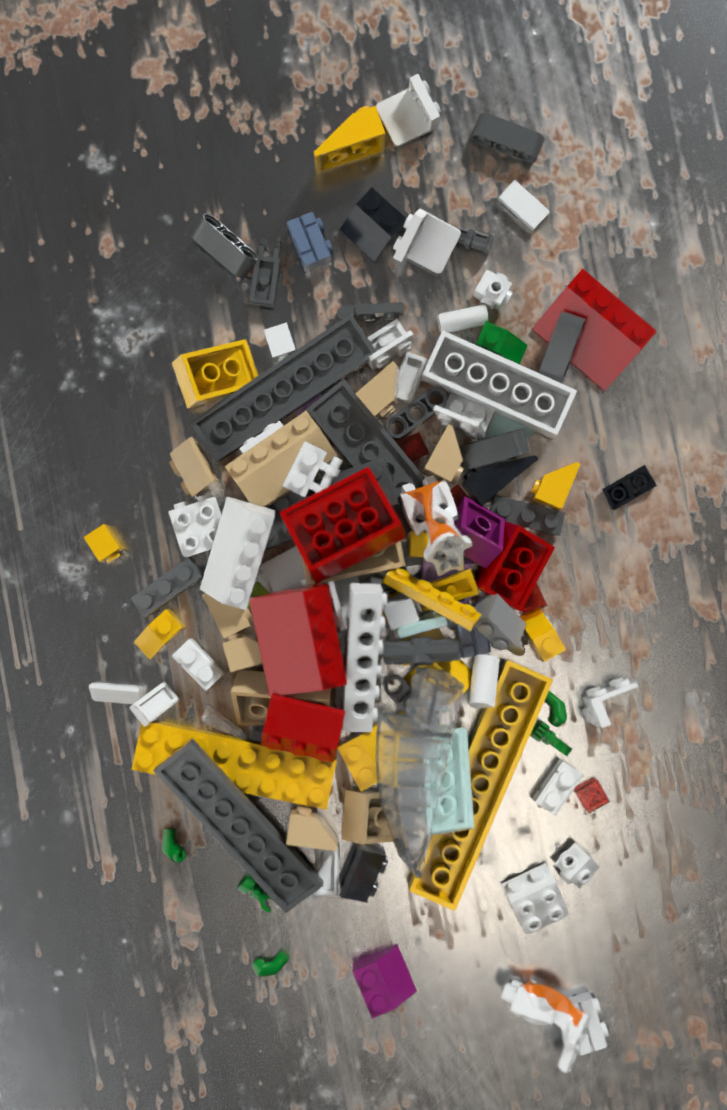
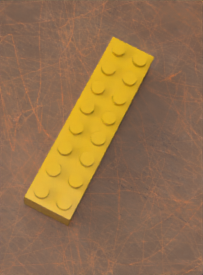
M153 720L146 727L141 723L131 770L155 774L153 770L158 764L193 738L242 793L327 810L337 757H335L334 762H322L308 756H296L286 751L270 750L267 747L261 746V742L158 720Z

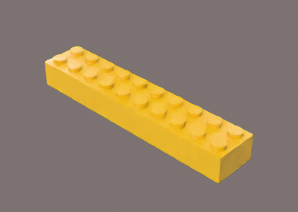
M507 659L503 660L498 672L495 707L483 708L468 742L474 829L429 835L408 883L410 892L456 911L553 679Z

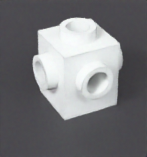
M486 269L474 291L473 297L480 300V304H485L488 309L492 310L495 308L498 310L501 304L506 306L513 293L509 291L512 283L509 282L507 276L498 272L495 274Z
M576 843L564 851L554 863L561 870L558 875L568 885L573 882L578 888L588 883L592 875L600 868Z

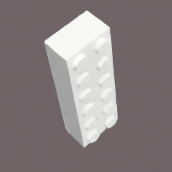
M443 330L421 378V381L442 388L450 394H455L495 410L496 414L551 439L558 435L577 390Z

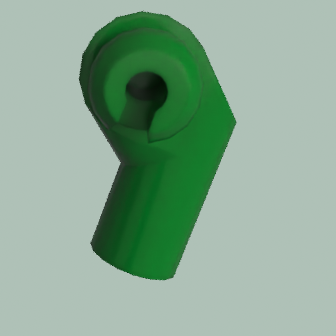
M549 690L544 702L552 708L550 723L555 727H560L567 720L565 703Z
M164 828L163 853L174 863L183 862L186 858V853L175 842L176 828Z
M281 950L271 962H265L263 959L255 960L252 964V969L259 977L276 975L289 961L290 957Z

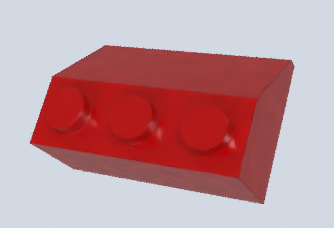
M505 521L503 551L487 568L480 566L474 577L478 590L488 596L498 594L511 608L521 612L555 547L523 527Z
M271 694L261 746L267 747L270 750L290 752L296 756L316 758L322 762H334L346 711Z

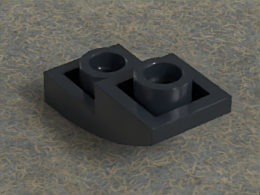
M643 465L603 488L602 491L612 508L616 510L657 485L646 466Z

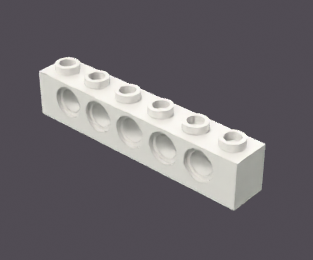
M350 583L344 659L347 685L342 687L341 710L346 712L342 732H372L373 723H377V708H374V702L379 700V685H376V678L381 677V663H378V655L383 654V640H380V632L385 630V617L381 616L382 608L387 606V594L383 593L380 584ZM366 609L373 610L369 615L361 614ZM363 633H371L368 638H360ZM362 656H368V657H369V658H368L367 660H365V661H359V660H358V659H359L360 657H362ZM360 679L367 680L365 683L362 684L357 683V681H359ZM358 702H365V704L361 706L355 705Z

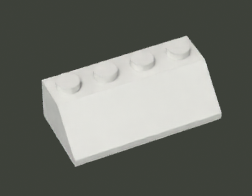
M227 496L201 582V591L222 604L246 610L274 521L275 510Z

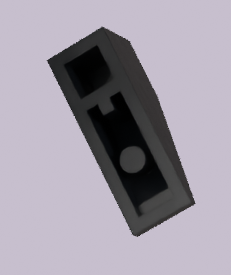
M536 455L484 466L478 471L473 468L463 476L466 481L462 483V487L476 503L482 506L535 463L538 458Z

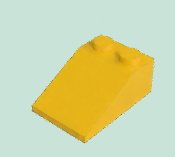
M364 106L355 113H352L314 151L317 174L384 152L385 131L376 106Z
M246 339L181 354L172 362L187 409L228 397L259 376Z
M402 710L373 725L372 732H360L340 743L337 747L361 792L422 756L421 744Z

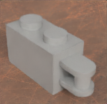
M498 594L480 597L475 609L482 615L475 627L499 651L509 649L513 654L523 656L525 653L524 646L529 643V638L524 633L526 623Z

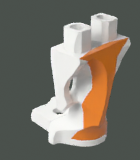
M434 475L426 477L422 481L423 487L417 489L411 483L402 485V494H400L402 510L416 536L426 530L429 537L427 548L424 550L425 561L433 563L438 576L454 569L458 571L464 570V550L471 547L472 542L467 536H462L454 525V521L458 519V514L445 479L438 481ZM446 505L448 508L442 509L439 506ZM416 518L423 520L424 522L417 523Z
M513 980L511 984L506 983L501 998L512 1003L510 1010L515 1015L538 1025L552 1024L553 1022L562 1029L565 1047L558 1067L565 1073L571 1072L582 1041L586 1037L590 1015L575 1008L569 998L549 986L538 984L532 980L524 984L517 980Z

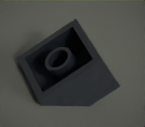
M371 187L355 204L339 231L375 263L406 230L403 226L407 218Z
M356 844L339 886V897L366 903L369 896L374 897L379 883L375 882L379 873H384L388 860L385 859V851L369 844Z

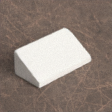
M102 682L89 684V690L94 701L134 704L142 698L143 687L140 685Z

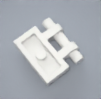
M305 441L283 487L303 497H306L309 489L317 493L329 487L334 477H338L340 473L339 467L343 460L334 456L329 465L324 462L328 452ZM319 469L326 472L320 485L314 482Z

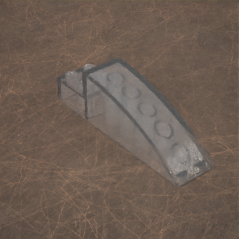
M417 667L416 673L411 680V696L406 703L407 715L379 712L376 732V771L381 808L398 856L416 878H421L464 684L445 670Z

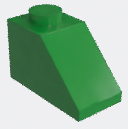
M487 321L476 343L477 346L519 365L528 346L509 330Z

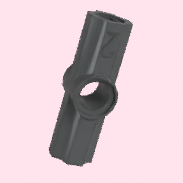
M419 637L412 638L410 641L383 642L384 664L411 663L414 666L432 665L434 662L460 661L459 638L432 640V638Z

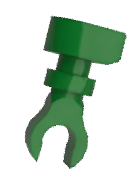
M540 720L532 729L530 736L538 742L543 739L544 744H550L567 757L572 748L558 739L556 733L553 731L549 732L550 726Z
M247 873L239 882L237 889L243 894L250 892V896L253 899L257 898L264 911L271 912V908L265 904V901L272 898L262 890L259 884L256 885V881Z

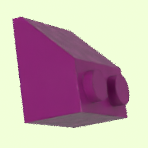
M464 496L457 508L458 519L454 521V525L462 536H467L472 542V546L464 550V557L475 564L487 568L503 551L505 519Z
M398 944L353 963L352 972L372 1019L396 1009L417 992Z

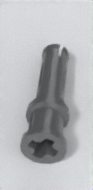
M456 227L461 231L457 243L462 244L467 250L472 248L483 251L487 256L489 255L495 234L486 235L476 232L475 228L466 230Z

